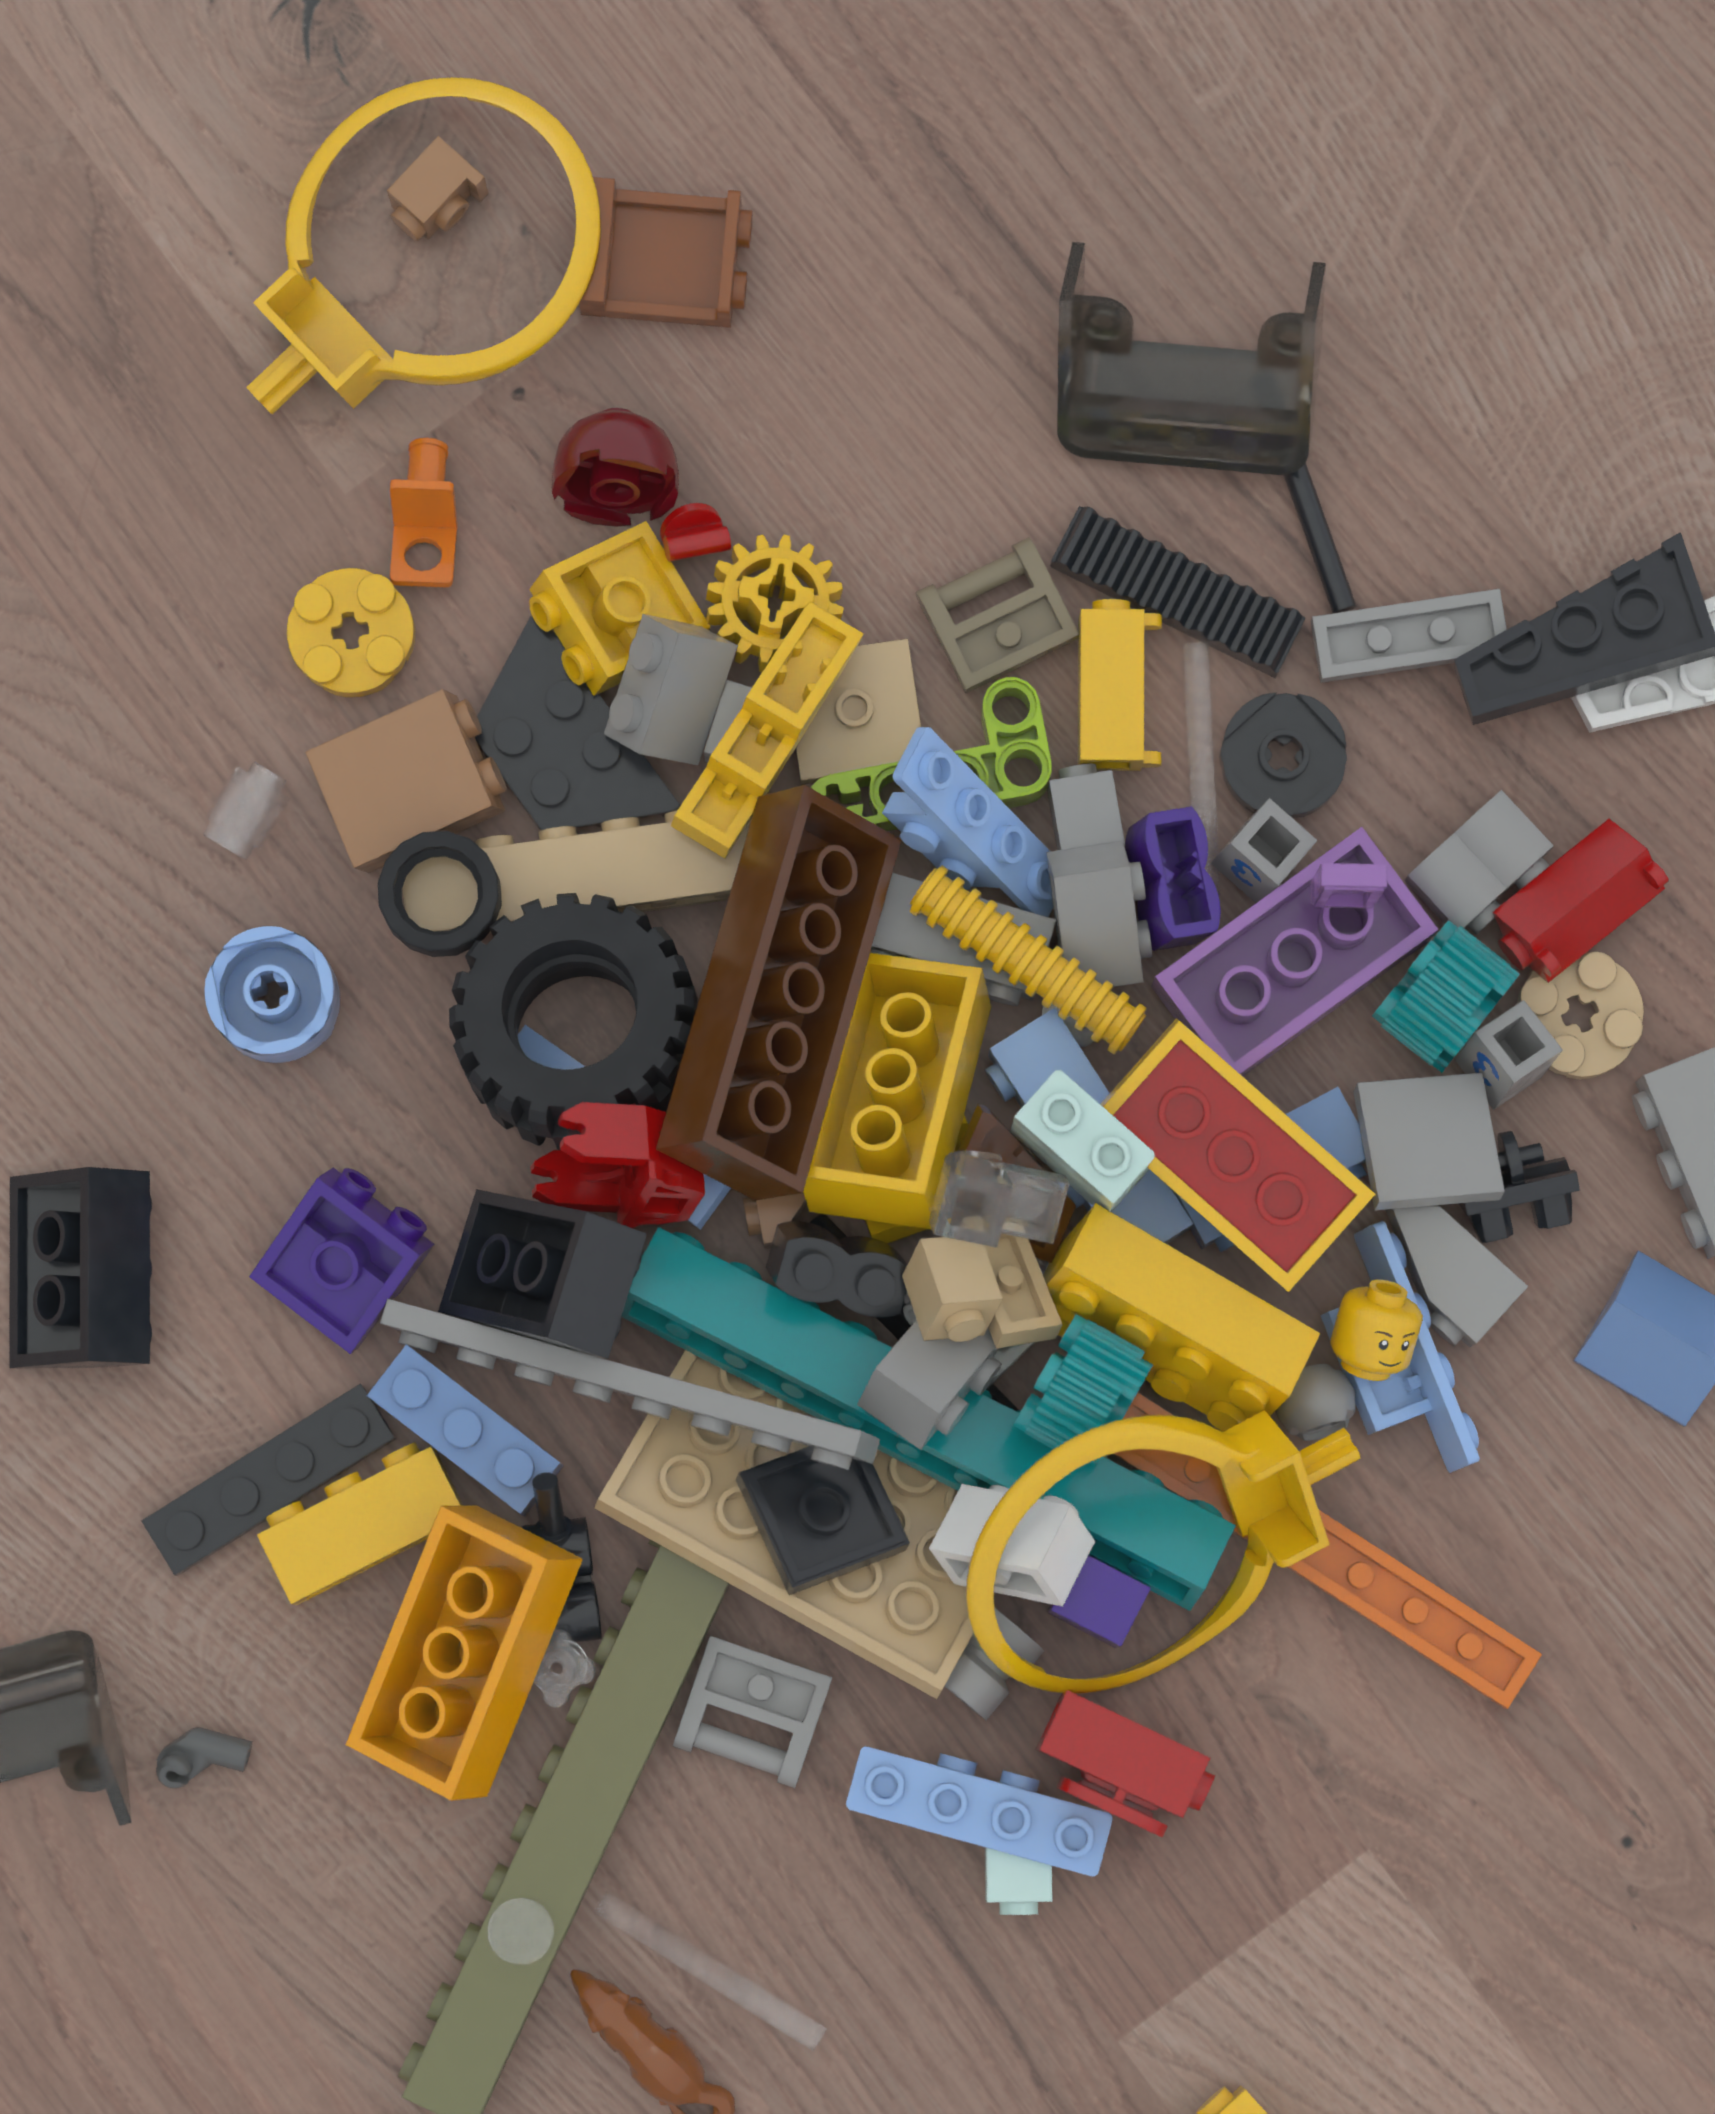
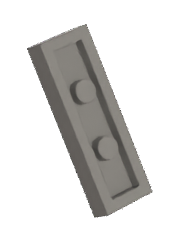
M1500 589L1313 616L1310 621L1320 683L1454 663V659L1507 630Z

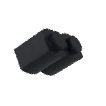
M790 1221L777 1224L766 1269L775 1284L785 1293L809 1302H829L838 1299L846 1307L857 1313L871 1317H891L901 1313L907 1291L902 1275L908 1264L899 1252L887 1243L863 1236L838 1239L827 1229L808 1222Z

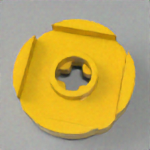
M346 568L325 573L298 591L294 599V606L288 617L287 641L297 667L314 684L323 687L324 690L336 696L362 697L387 687L395 679L394 676L402 670L405 662H408L415 644V625L405 598L397 591L388 578L363 569ZM347 617H355L358 624H368L369 634L360 636L358 640L359 647L354 649H347L343 639L333 638L334 629L342 627L343 619Z

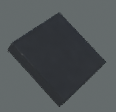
M808 1446L739 1472L736 1482L788 1595L907 1550L910 1542L873 1464L852 1459L849 1470L837 1468L811 1460L814 1448Z

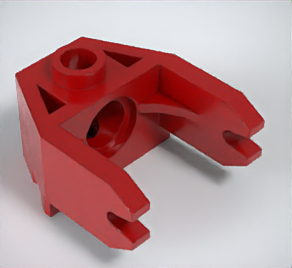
M581 1102L566 1110L558 1119V1126L578 1130L582 1135L576 1134L563 1137L560 1142V1150H553L534 1160L530 1167L532 1174L549 1177L553 1180V1182L535 1184L532 1189V1197L536 1200L581 1211L617 1213V1223L630 1228L645 1224L659 1225L688 1221L705 1195L704 1174L656 1150L666 1112L643 1105Z

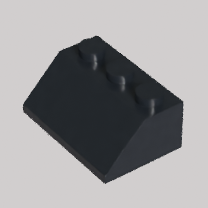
M83 1167L10 1177L9 1368H97L150 1364V1343L152 1339L150 1323V1279L152 1275L150 1259V1215L152 1211L150 1171Z

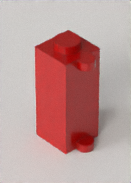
M1609 818L1492 912L1503 934V937L1498 940L1499 947L1516 968L1522 971L1529 966L1549 983L1661 893L1669 879L1663 869L1652 860L1648 848Z

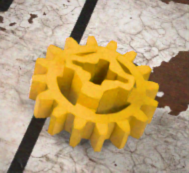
M758 535L755 550L751 553L739 543L733 546L731 558L734 565L720 560L717 562L714 576L719 582L708 583L706 600L715 605L708 608L706 620L708 625H723L717 635L738 645L735 662L741 664L750 654L758 657L759 672H763L784 640L780 638L788 634L809 601L838 619H842L844 608L834 603L841 599L842 583L826 582L831 575L833 564L830 560L820 562L817 565L811 562L814 550L812 544L808 543L797 553L791 550L789 535L782 536L778 548H770L764 535ZM767 569L755 578L747 577L753 572ZM795 575L800 577L809 588L803 587ZM778 585L780 587L778 598L781 599V608L776 612L775 621L770 622L769 615L771 609L768 608V600L773 595L774 586ZM739 619L746 620L755 633L747 629Z

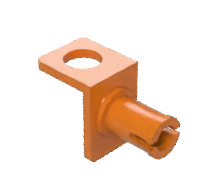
M418 438L409 443L407 480L394 479L390 482V498L394 523L390 582L396 586L448 588L453 585L458 529L454 484L445 481L446 459L448 458L449 451L447 444L434 438ZM418 543H429L440 550L442 557L436 567L420 571L413 569L405 561L406 552Z

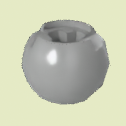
M1328 1364L1304 1367L1290 1397L1276 1410V1415L1288 1433L1297 1435L1303 1441L1322 1439L1343 1427L1347 1428L1349 1419L1356 1411L1355 1389L1344 1372L1335 1370Z

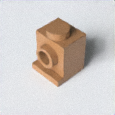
M437 136L388 188L387 193L390 203L395 209L390 217L413 240L418 242L423 235L429 240L439 228L446 232L459 222L469 208L470 203L466 199L470 195L479 202L488 195L485 177L443 139Z

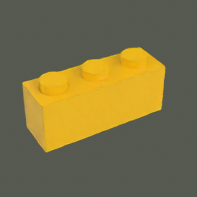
M416 1442L411 1443L381 1459L386 1468L385 1470L365 1480H362L358 1471L324 1488L328 1499L306 1510L301 1501H297L266 1517L270 1528L256 1535L292 1605H299L426 1541L440 1506H463L436 1449L430 1446L420 1451Z

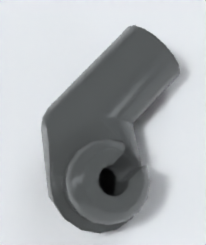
M201 1727L192 1728L163 1748L157 1758L156 1775L164 1786L177 1789L184 1787L188 1784L189 1780L211 1764L244 1772L253 1742Z

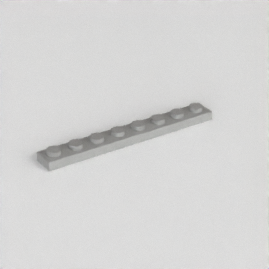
M387 1299L380 1322L383 1325L401 1331L398 1343L407 1344L415 1349L435 1354L438 1342L459 1348L456 1359L490 1370H493L496 1359L517 1364L514 1376L539 1384L551 1386L554 1375L575 1380L572 1392L610 1403L613 1391L635 1397L631 1409L669 1420L672 1408L692 1413L694 1416L691 1426L720 1435L729 1436L732 1425L753 1430L751 1443L784 1453H789L791 1442L813 1447L811 1460L849 1470L852 1459L873 1464L880 1442L879 1438L860 1430L391 1299Z

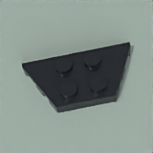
M531 615L477 715L482 734L475 736V740L486 757L494 759L505 783L540 831L562 826H574L576 829L594 825L602 827L601 823L608 820L628 817L643 818L655 815H662L664 817L666 813L677 811L681 805L645 756L604 735L610 708L599 694L593 696L586 683L577 685L572 682L562 664L561 656L565 648L552 630L548 632L543 631Z

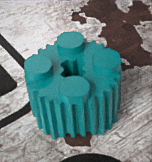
M1448 920L1407 970L1408 972L1398 985L1393 988L1372 1017L1382 1024L1381 1027L1430 1066L1432 1065L1442 1073L1520 973L1463 927H1457Z
M1077 1314L1074 1316L1058 1347L1067 1351L1068 1354L1066 1357L1058 1352L1052 1354L1033 1387L1044 1394L1043 1398L1031 1393L1013 1425L1051 1449L1057 1448L1088 1430L1113 1421L1122 1420L1153 1364L1142 1359L1145 1353L1144 1350ZM1100 1458L1091 1461V1463L1097 1465Z

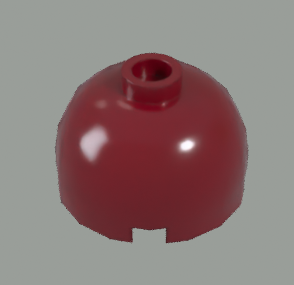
M609 408L577 421L566 431L560 440L552 469L551 493L554 499L557 496L564 499V511L570 516L591 524L620 527L631 525V518L627 514H642L650 511V521L662 517L674 507L679 490L677 456L664 430L653 421L624 408Z

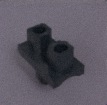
M1512 1131L1498 1133L1499 1152L1497 1153L1505 1190L1500 1200L1458 1203L1466 1215L1469 1216L1480 1241L1488 1243L1513 1235L1509 1207L1531 1202L1534 1223L1539 1229H1550L1570 1224L1572 1222L1571 1192L1580 1191L1575 1169L1570 1170L1565 1157L1544 1161L1543 1149L1540 1143L1518 1147Z

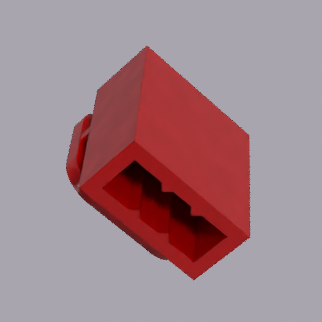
M1068 1690L1061 1693L1035 1749L1081 1771V1777L1084 1780L1075 1782L1061 1776L1056 1787L1057 1789L1163 1838L1168 1826L1153 1819V1813L1150 1810L1156 1811L1160 1808L1181 1818L1184 1817L1188 1807L1199 1811L1215 1778V1775L1205 1771L1210 1757Z

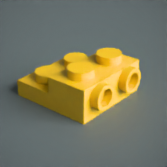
M647 521L543 570L529 589L533 595L529 600V608L534 621L543 631L548 632L552 629L555 631L565 648L561 656L565 672L575 684L582 685L586 683L593 696L620 684L629 658L630 645L636 636L643 614L702 626L707 630L711 628L671 561L667 560L663 547Z

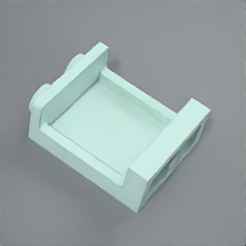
M1061 1070L1054 1071L1014 1116L1010 1130L1025 1147L1092 1206L1096 1203L1110 1212L1118 1206L1149 1171L1147 1166L1153 1161L1155 1156L1154 1152Z

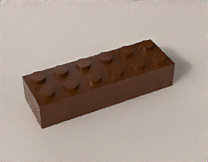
M806 785L758 796L656 1150L755 1201L803 1193L900 848V838Z

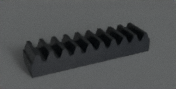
M1078 507L1050 564L1051 568L1114 599L1129 601L1130 607L1134 609H1144V613L1161 614L1162 623L1275 679L1305 621V617L1298 610L1285 608L1276 599L1263 597L1248 585L1240 586L1230 576L1216 574L1207 565L1194 563L1185 554L1179 551L1172 552L1166 549L1161 542L1157 540L1150 541L1144 538L1135 529H1125L1117 520L1103 518L1090 507Z

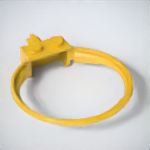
M449 77L413 82L392 89L357 109L326 138L308 163L295 187L286 220L285 244L288 270L253 302L288 339L291 345L246 388L273 415L309 379L319 372L354 409L384 380H400L414 384L436 386L464 384L497 375L535 354L559 332L576 310L593 274L599 250L601 228L597 189L587 161L570 133L551 113L529 97L511 88L473 78ZM452 96L467 97L471 101L501 108L529 124L549 143L562 162L569 178L576 210V232L574 247L565 276L555 295L543 311L519 333L504 342L487 349L457 355H422L395 350L394 357L392 358L315 276L310 280L305 267L311 266L314 262L311 247V224L317 193L323 178L340 150L357 132L377 117L401 105L432 97Z
M1265 1410L1224 1432L1205 1423L1185 1417L1147 1415L1113 1421L1073 1437L1053 1449L1021 1475L1004 1494L984 1524L971 1556L966 1583L967 1610L973 1633L980 1647L1001 1671L1021 1683L1049 1692L1063 1693L1065 1690H1068L1072 1693H1091L1105 1691L1136 1682L1159 1672L1214 1638L1243 1615L1264 1587L1274 1562L1279 1567H1289L1330 1545L1311 1485L1360 1459L1359 1451L1352 1443L1350 1434L1344 1427L1298 1451ZM1135 1449L1176 1452L1215 1465L1218 1469L1238 1531L1242 1537L1248 1535V1545L1235 1577L1223 1596L1189 1633L1166 1650L1136 1666L1100 1677L1076 1679L1046 1674L1043 1668L1030 1663L1018 1655L1006 1643L999 1629L994 1609V1584L997 1568L1007 1542L1018 1523L1034 1503L1055 1483L1072 1471L1100 1457Z

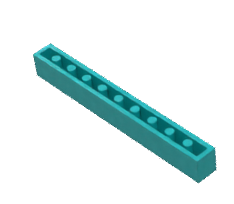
M658 1227L641 1258L640 1268L633 1278L621 1317L818 1419L857 1429L879 1438L878 1450L959 1491L962 1484L989 1489L992 1485H999L1009 1489L1030 1467L1053 1450L1013 1426L1021 1410L1014 1411L993 1400L987 1390L981 1395L970 1390L964 1397L969 1406L954 1429L947 1436L937 1430L920 1450L857 1405L875 1368L892 1349V1347L877 1340V1336L869 1328L853 1321L842 1322L821 1311L816 1302L800 1300L764 1282L761 1275L750 1266L740 1262L728 1263L706 1252L704 1246L698 1240L685 1233H670ZM1107 1455L1101 1457L1097 1465L1089 1462L1072 1471L1039 1498L1056 1496L1066 1500L1078 1510L1079 1518L1095 1540L1089 1556L1151 1588L1150 1591L1191 1611L1206 1589L1236 1526L1223 1519L1220 1511L1214 1506L1201 1500L1192 1499L1188 1501L1165 1489L1163 1482L1156 1476L1142 1470L1130 1471L1107 1459Z

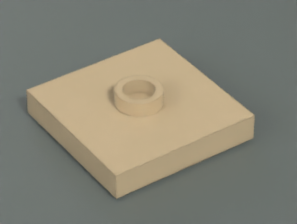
M908 639L857 646L796 747L801 784L816 782L819 778L829 774L900 761L916 728L921 727Z

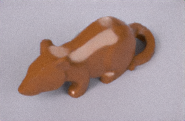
M571 1971L572 1984L578 1994L582 2010L588 2019L592 2033L599 2032V2035L614 2052L620 2054L630 2066L632 2078L641 2088L658 2099L660 2105L664 2106L667 2104L672 2114H686L677 2105L692 2103L712 2105L714 2109L713 2114L735 2113V2098L730 2091L722 2086L704 2081L702 2064L684 2037L673 2027L664 2029L652 2018V2013L648 2010L642 1999L638 1997L630 1998V1995L625 1994L616 1985L597 1979L585 1971Z

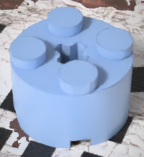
M263 926L246 930L234 936L216 957L205 979V1002L210 1018L226 1040L243 1055L263 1062H289L311 1053L332 1034L340 1007V991L337 978L320 950L308 939L282 927ZM276 981L282 990L288 991L287 995L280 997V1006L274 1009H270L264 1001H258V997L267 994V983Z

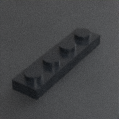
M360 1383L143 1519L141 1522L173 1574L179 1576L265 1522L266 1517L297 1502L396 1440L376 1405L367 1396L368 1393L364 1386Z

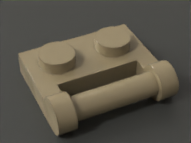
M1029 537L1012 545V553L937 589L931 584L915 592L920 607L932 626L965 694L1079 639L1080 634L1038 550ZM1023 574L1028 579L1032 588L956 625L954 624L948 612L949 610Z

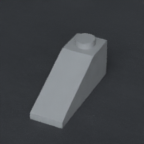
M1439 1205L1385 1210L1394 1234L1399 1238L1405 1250L1407 1267L1416 1290L1425 1301L1428 1310L1432 1313L1430 1316V1326L1453 1346H1456L1460 1340L1469 1347L1477 1344L1528 1286Z

